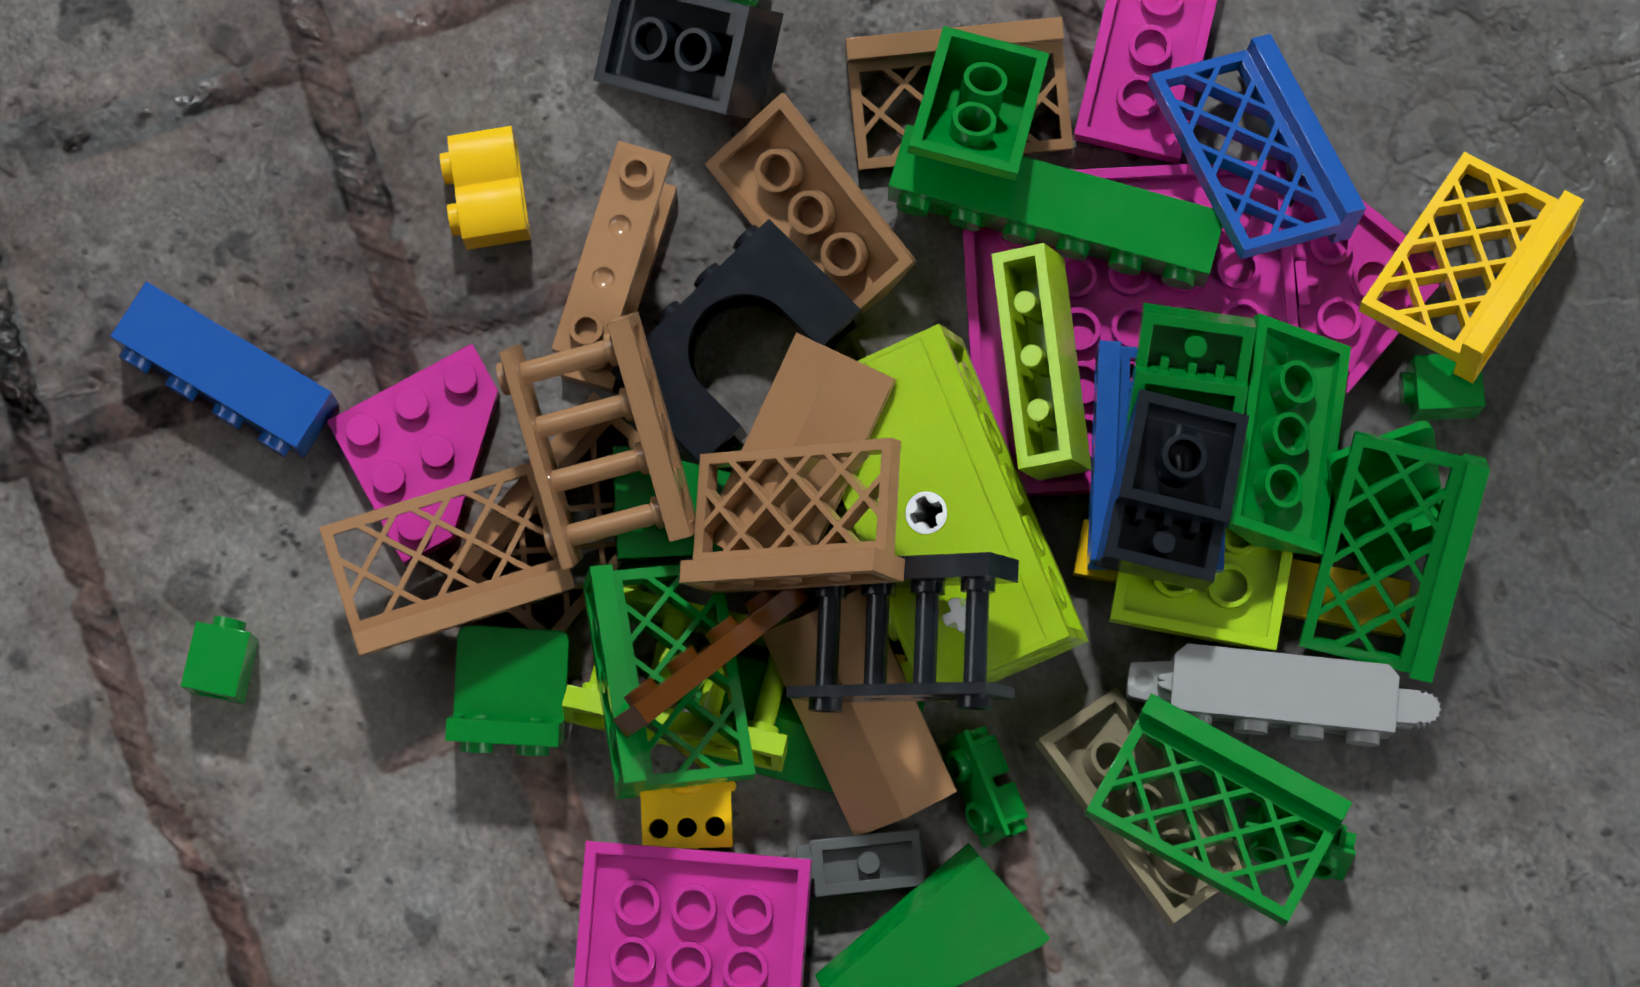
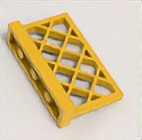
M1464 152L1361 301L1359 312L1456 362L1453 374L1473 384L1571 236L1584 199L1566 190L1557 199ZM1465 174H1468L1486 183L1490 194L1465 198L1460 182ZM1452 195L1453 200L1447 201ZM1523 202L1541 212L1534 220L1513 223L1507 205ZM1495 207L1502 225L1476 229L1470 211ZM1459 213L1465 231L1439 235L1434 219L1438 216ZM1425 233H1427L1428 238L1422 237ZM1525 235L1520 241L1519 236ZM1507 238L1513 253L1511 257L1488 261L1482 242ZM1470 244L1477 263L1451 267L1445 248ZM1433 251L1439 269L1413 273L1408 259L1410 254ZM1401 270L1402 276H1396ZM1499 273V275L1495 279L1493 274ZM1482 276L1487 293L1483 296L1462 299L1456 280ZM1444 282L1451 301L1425 305L1418 286ZM1407 289L1413 308L1395 310L1379 300L1384 292ZM1474 311L1471 317L1469 318L1467 312ZM1456 314L1461 332L1454 341L1435 331L1430 318Z

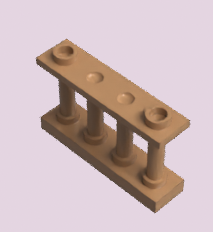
M618 140L551 348L552 352L558 353L602 341L603 335L609 333L607 326L609 321L630 313H640L677 196V186L665 183L672 161L671 155ZM610 362L560 375L563 380L614 394L618 382L610 372L614 368Z
M639 312L619 316L607 323L609 333L603 335L602 341L526 361L521 343L499 352L501 362L496 364L498 382L504 395L512 396L548 520V524L543 527L546 547L551 557L558 556L562 570L574 567L583 558L580 545L653 525H656L659 530L666 529L669 542L691 537L695 533V508ZM610 362L612 367L619 365L625 386L619 389V395L542 415L533 382ZM625 417L627 421H635L640 442L635 443V449L561 469L557 468L549 441L550 436ZM641 471L643 475L650 474L656 496L650 498V503L573 523L564 491Z

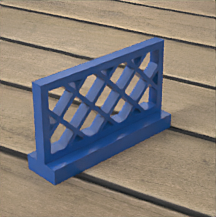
M1271 34L1252 38L1247 50L1151 74L1147 84L1240 260L1324 236L1328 237L1331 244L1351 238L1366 207ZM1238 70L1247 87L1245 95L1215 83L1217 75ZM1182 84L1203 93L1197 108L1175 99L1170 87ZM1208 96L1238 109L1232 123L1202 110ZM1243 112L1265 120L1271 131L1268 139L1238 126ZM1196 124L1226 137L1220 151L1197 141L1193 133ZM1231 139L1262 152L1256 167L1225 154ZM1267 155L1290 166L1294 174L1291 182L1261 170ZM1219 168L1249 180L1243 195L1221 186L1216 176ZM1255 183L1285 196L1279 211L1249 198ZM1291 199L1311 207L1318 220L1305 223L1285 214ZM1245 212L1272 224L1270 233L1249 239L1240 222L1242 213Z
M1099 340L1095 353L1087 570L1109 571L1107 568L1095 566L1110 493L1123 446L1131 387L1130 362H1134L1136 347L1121 346V341ZM1225 528L1216 573L1224 571Z

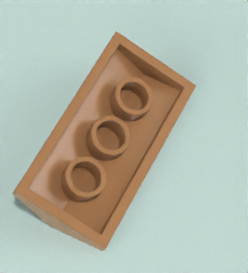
M780 93L705 163V166L752 225L761 227L770 219L861 309L862 313L887 296L917 262L785 93Z
M796 333L742 450L868 440L897 379ZM843 457L841 459L845 462L848 457ZM821 459L806 478L819 492L837 469L828 459ZM796 461L793 463L796 466L800 461ZM773 463L758 482L771 495L789 474L780 463ZM748 465L746 468L749 470L752 465ZM732 469L720 495L722 499L741 479L734 469ZM848 482L843 485L828 503L834 511H836ZM798 485L780 508L793 522L811 499ZM750 490L733 509V512L745 525L763 503ZM820 512L802 534L812 545H818L822 541L830 522ZM772 515L754 537L763 548H770L785 529ZM726 519L713 533V543L723 549L738 534ZM794 542L791 546H798V545H797L796 542ZM746 545V547L743 550H747L750 548L748 547V545Z
M861 589L847 593V599L841 600L838 685L864 684L867 597L861 595ZM818 607L782 622L762 635L786 689L787 686L815 685ZM888 640L887 684L907 683ZM791 698L854 836L903 820L957 792L917 701L843 703V712L821 713L808 711V701Z

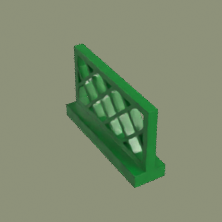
M1354 431L1325 541L1324 553L1320 559L1302 627L1299 647L1362 662L1389 664L1394 670L1409 673V677L1412 679L1432 683L1490 473V467L1486 458L1463 453V456ZM1363 448L1387 452L1398 470L1369 486L1358 469ZM1397 455L1415 460L1403 466ZM1427 463L1449 467L1450 471L1445 488L1423 499L1409 474ZM1356 478L1363 490L1351 497ZM1403 478L1418 503L1389 520L1374 494ZM1368 498L1383 524L1354 539L1344 523L1346 512ZM1441 501L1436 519L1430 507ZM1424 512L1434 528L1431 541L1409 552L1395 527ZM1342 532L1348 544L1337 550ZM1389 532L1403 557L1374 572L1360 547ZM1354 551L1368 577L1340 592L1330 576L1332 565ZM1426 555L1421 572L1415 561ZM1409 565L1419 581L1417 592L1395 606L1381 580ZM1328 585L1334 597L1323 602ZM1375 585L1389 610L1361 625L1346 600ZM1338 605L1341 606L1354 627V630L1336 640L1314 635L1318 617ZM1412 608L1407 625L1401 613ZM1395 618L1405 634L1400 654L1395 655L1376 650L1366 633ZM1360 637L1365 647L1350 643Z
M612 564L590 566L583 583L616 800L637 798L641 791L753 779L756 775L736 656L723 665L724 675L715 671L677 701L679 704L663 725L654 719L626 738L613 721L616 716L629 707L623 697L639 685L637 673L646 680L652 677L658 685L664 680L660 676L665 669L664 666L675 655H679L687 649L683 645L698 626L709 632L729 617L725 593L711 594V599L701 611L675 593L682 584L679 583L681 564L613 571ZM674 581L669 588L661 583ZM644 584L661 598L644 617L626 603L623 586ZM667 602L693 620L678 641L651 622ZM712 608L715 622L707 617ZM629 620L638 626L632 634L630 632ZM643 631L670 650L655 670H652L634 656L633 644ZM707 679L726 691L728 695L729 705L719 718L692 699ZM684 708L711 727L696 748H693L669 730ZM730 714L732 718L733 729L724 723L730 716ZM646 727L655 733L649 742ZM716 732L736 746L739 765L719 767L701 754ZM661 738L687 757V760L677 772L653 774L650 752ZM693 762L702 768L688 770Z
M1151 693L1136 723L1088 805L1084 816L1286 927L1353 802ZM1140 738L1162 750L1167 765L1166 768L1139 774L1132 753ZM1175 758L1185 763L1177 765ZM1126 765L1129 777L1118 779ZM1199 770L1210 776L1217 795L1189 801L1181 775ZM1171 777L1179 804L1151 811L1143 784ZM1225 785L1234 789V791L1227 792ZM1133 787L1141 814L1122 818L1102 806L1110 792ZM1250 798L1260 803L1267 822L1239 829L1231 802ZM1221 805L1230 832L1201 838L1193 811ZM1276 813L1282 815L1285 818L1277 819ZM1183 814L1192 841L1172 846L1160 839L1155 821ZM1145 824L1147 831L1137 825ZM1300 825L1320 836L1312 852L1290 857L1281 830ZM1271 832L1280 860L1252 866L1243 839ZM1233 842L1242 869L1223 874L1211 867L1205 848ZM1195 851L1197 859L1187 853ZM1306 864L1299 878H1297L1294 867ZM1284 869L1291 890L1284 906L1261 894L1256 876ZM1246 879L1248 887L1238 881Z

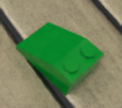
M943 25L907 153L1016 181L1050 53Z

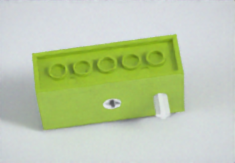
M937 324L858 360V362L897 379L869 438H895L901 441L895 555L913 556L992 552L1019 560L1018 583L996 584L995 593L989 595L987 682H997L1089 642L963 339L941 324ZM881 454L870 455L854 473L866 488L880 474ZM849 483L842 496L844 506L838 508L840 518L844 516L860 497ZM871 508L866 511L851 529L861 542L876 541L877 515ZM961 585L945 586V595L939 596L936 682H963L966 593L960 592ZM911 587L896 588V597L890 598L888 635L893 642L900 640L908 659L902 663V670L907 683H913L916 595L910 593Z

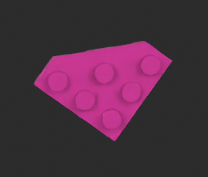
M1295 201L1289 208L1290 216L1300 221L1309 223L1318 220L1313 209L1300 202ZM1365 201L1363 203L1366 210L1350 239L1331 244L1328 237L1324 236L1292 245L1299 328L1351 347L1345 397L1399 335V332L1359 312L1361 301L1406 237L1402 231ZM1427 252L1410 254L1408 257L1413 273L1439 269L1436 259ZM1401 270L1396 276H1402ZM1442 283L1418 286L1424 304ZM1407 289L1384 292L1379 300L1395 310L1413 308Z
M471 343L327 420V423L374 510L473 480L484 447L483 441L491 416L494 415L500 394L474 345ZM466 496L451 499L440 520L458 529ZM441 503L422 508L421 510L435 516ZM411 512L396 517L388 532V536L390 539L416 552L431 523ZM388 519L381 521L383 527ZM436 526L422 555L426 556L455 540L456 536ZM396 550L403 564L408 566L412 557Z

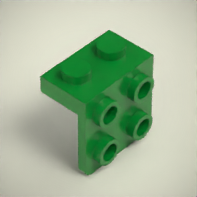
M1419 421L1380 435L1381 437L1437 450L1435 432L1428 421ZM1350 446L1331 453L1326 460L1328 479L1332 487L1331 500L1333 510ZM1363 448L1358 469L1369 486L1398 470L1387 452ZM1397 455L1403 466L1415 460ZM1427 463L1409 474L1423 499L1442 490L1439 465ZM1356 478L1351 497L1363 490ZM1403 478L1374 494L1389 520L1418 503ZM1368 498L1348 509L1344 520L1354 539L1383 524ZM1441 501L1430 507L1436 519ZM1421 512L1395 527V530L1408 551L1412 552L1431 541L1434 528L1424 512ZM1341 532L1340 539L1345 546L1348 542ZM1389 532L1360 547L1374 571L1386 567L1403 557ZM1353 551L1349 555L1361 575L1366 574L1367 572Z
M478 625L462 627L457 635L453 715L446 718L445 741L460 742L459 751L493 753V744L516 745L515 754L549 756V747H559L565 741V721L562 703L568 684L570 646L568 634L562 630Z

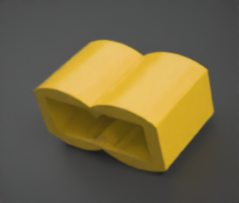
M512 126L447 136L449 152L440 153V165L444 184H454L456 203L447 204L452 237L461 236L467 250L531 240L520 157Z

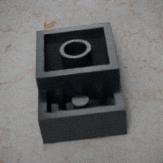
M1140 389L1137 393L1121 449L1095 566L1204 592L1214 582L1223 531L1230 523L1249 415Z

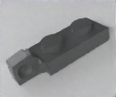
M922 829L810 840L809 844L796 846L797 858L813 859L810 896H815V898L916 888L927 878Z

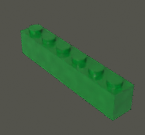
M906 124L888 187V201L897 203L896 208L900 211L920 217L927 216L928 212L950 217L949 223L968 231H980L981 226L1002 232V237L1005 240L1019 245L1030 246L1034 244V241L1055 246V251L1061 256L1073 260L1083 261L1087 259V256L1109 261L1108 266L1111 269L1123 274L1139 275L1140 271L1160 275L1162 276L1161 281L1174 288L1191 290L1194 285L1204 288L1210 274L1223 227L1213 208L1022 156L1017 179L1013 181L907 153L914 126Z

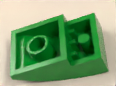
M1143 303L1124 438L1137 393L1140 389L1244 414L1248 392L1247 380L1256 333L1254 318Z

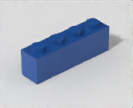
M147 281L110 335L122 349L118 357L143 374H147L151 367L169 377L164 385L190 402H193L195 397L199 395L214 404L211 413L215 417L239 430L244 422L261 433L257 438L259 443L284 458L289 450L305 458L325 427L327 420L330 419L339 405L333 393Z

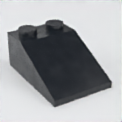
M611 0L593 81L726 115L753 119L763 108L784 13L729 0Z

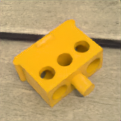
M734 781L641 791L642 845L686 849L734 847L732 792L736 791L737 784ZM713 817L721 818L725 824V829L719 836H712L707 831V823ZM691 818L696 823V832L691 837H684L679 832V824L683 819ZM658 819H662L668 824V833L663 838H656L651 833V825Z

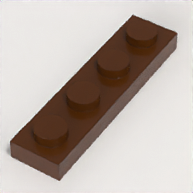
M802 588L782 589L779 592L776 590H763L744 604L750 612L749 615L739 622L736 621L733 615H730L705 634L711 643L705 649L697 653L691 645L669 661L664 667L670 673V676L658 685L652 677H649L625 695L623 698L629 707L616 716L613 721L625 737H629L649 724L809 599Z

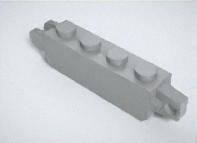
M1187 643L1175 653L1171 661L1134 662L1129 665L1127 674V699L1146 703L1152 693L1211 726L1212 721L1234 723L1235 732L1251 735H1266L1268 727L1290 729V737L1294 739L1321 741L1324 738V733L1346 735L1345 743L1374 747L1379 746L1380 738L1388 739L1396 732V728L1411 730L1413 727L1416 730L1419 728L1423 730L1425 726L1429 727L1431 722L1434 723L1436 718L1440 716L1439 712L1442 710L1439 707L1441 703L1437 701L1438 697H1434L1433 693L1428 694L1426 691L1422 694L1420 690L1400 689V676L1389 664Z

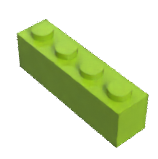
M1045 243L993 253L991 256L1018 469L1039 481L1092 471L1064 257Z

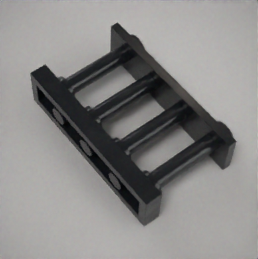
M992 552L898 556L905 559L904 582L812 587L813 597L819 599L815 685L787 686L786 693L787 698L808 701V711L843 712V703L949 700H957L956 708L991 710L992 700L1014 699L1015 687L987 682L989 595L995 593L996 584L1018 583L1019 560ZM961 585L960 592L966 593L963 682H936L939 596L945 595V586ZM911 587L910 593L916 595L913 683L887 684L890 598L896 597V588ZM861 589V595L867 597L864 684L838 685L841 600L847 599V590Z

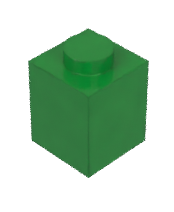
M1441 354L1414 355L1406 367V372H1400L1399 374L1401 405H1409L1410 421L1476 418L1485 407L1482 370L1472 384L1453 374L1456 362Z
M214 616L212 624L196 621L180 687L193 695L244 705L259 640L251 632L245 631L247 623L223 616Z

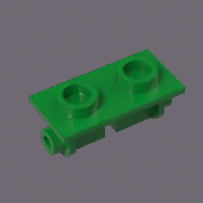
M983 726L970 732L965 730L941 745L945 753L944 763L953 782L957 783L966 805L967 823L972 832L978 835L983 849L1005 837L1011 838L1028 830L1025 820L1029 818V815L1026 812L1015 782L996 787L993 780L994 777L1010 771L997 741L996 734L989 735L987 727Z
M1258 803L1257 807L1246 805L1241 824L1243 828L1267 822L1260 803ZM1276 813L1277 819L1285 818L1282 815ZM1341 824L1313 878L1344 880L1356 855V850L1353 849L1357 834L1347 831V825ZM1294 827L1281 830L1290 857L1312 852L1320 839V836L1305 828L1303 833L1294 831ZM1271 832L1243 839L1248 855L1252 860L1261 864L1280 860ZM1306 864L1295 866L1294 868L1303 870Z

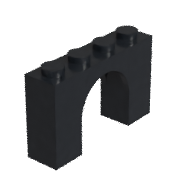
M770 219L761 227L752 225L746 229L733 245L735 252L721 265L713 263L708 266L695 280L694 287L696 289L681 304L678 301H673L666 306L654 321L657 327L646 336L675 441L698 464L700 462V454L730 452L747 437L741 424L700 384L696 374L695 354L697 345L703 332L711 322L720 315L736 308H765L782 316L802 336L832 350L839 348L865 322L861 309ZM619 365L615 366L610 372L618 383L625 387Z

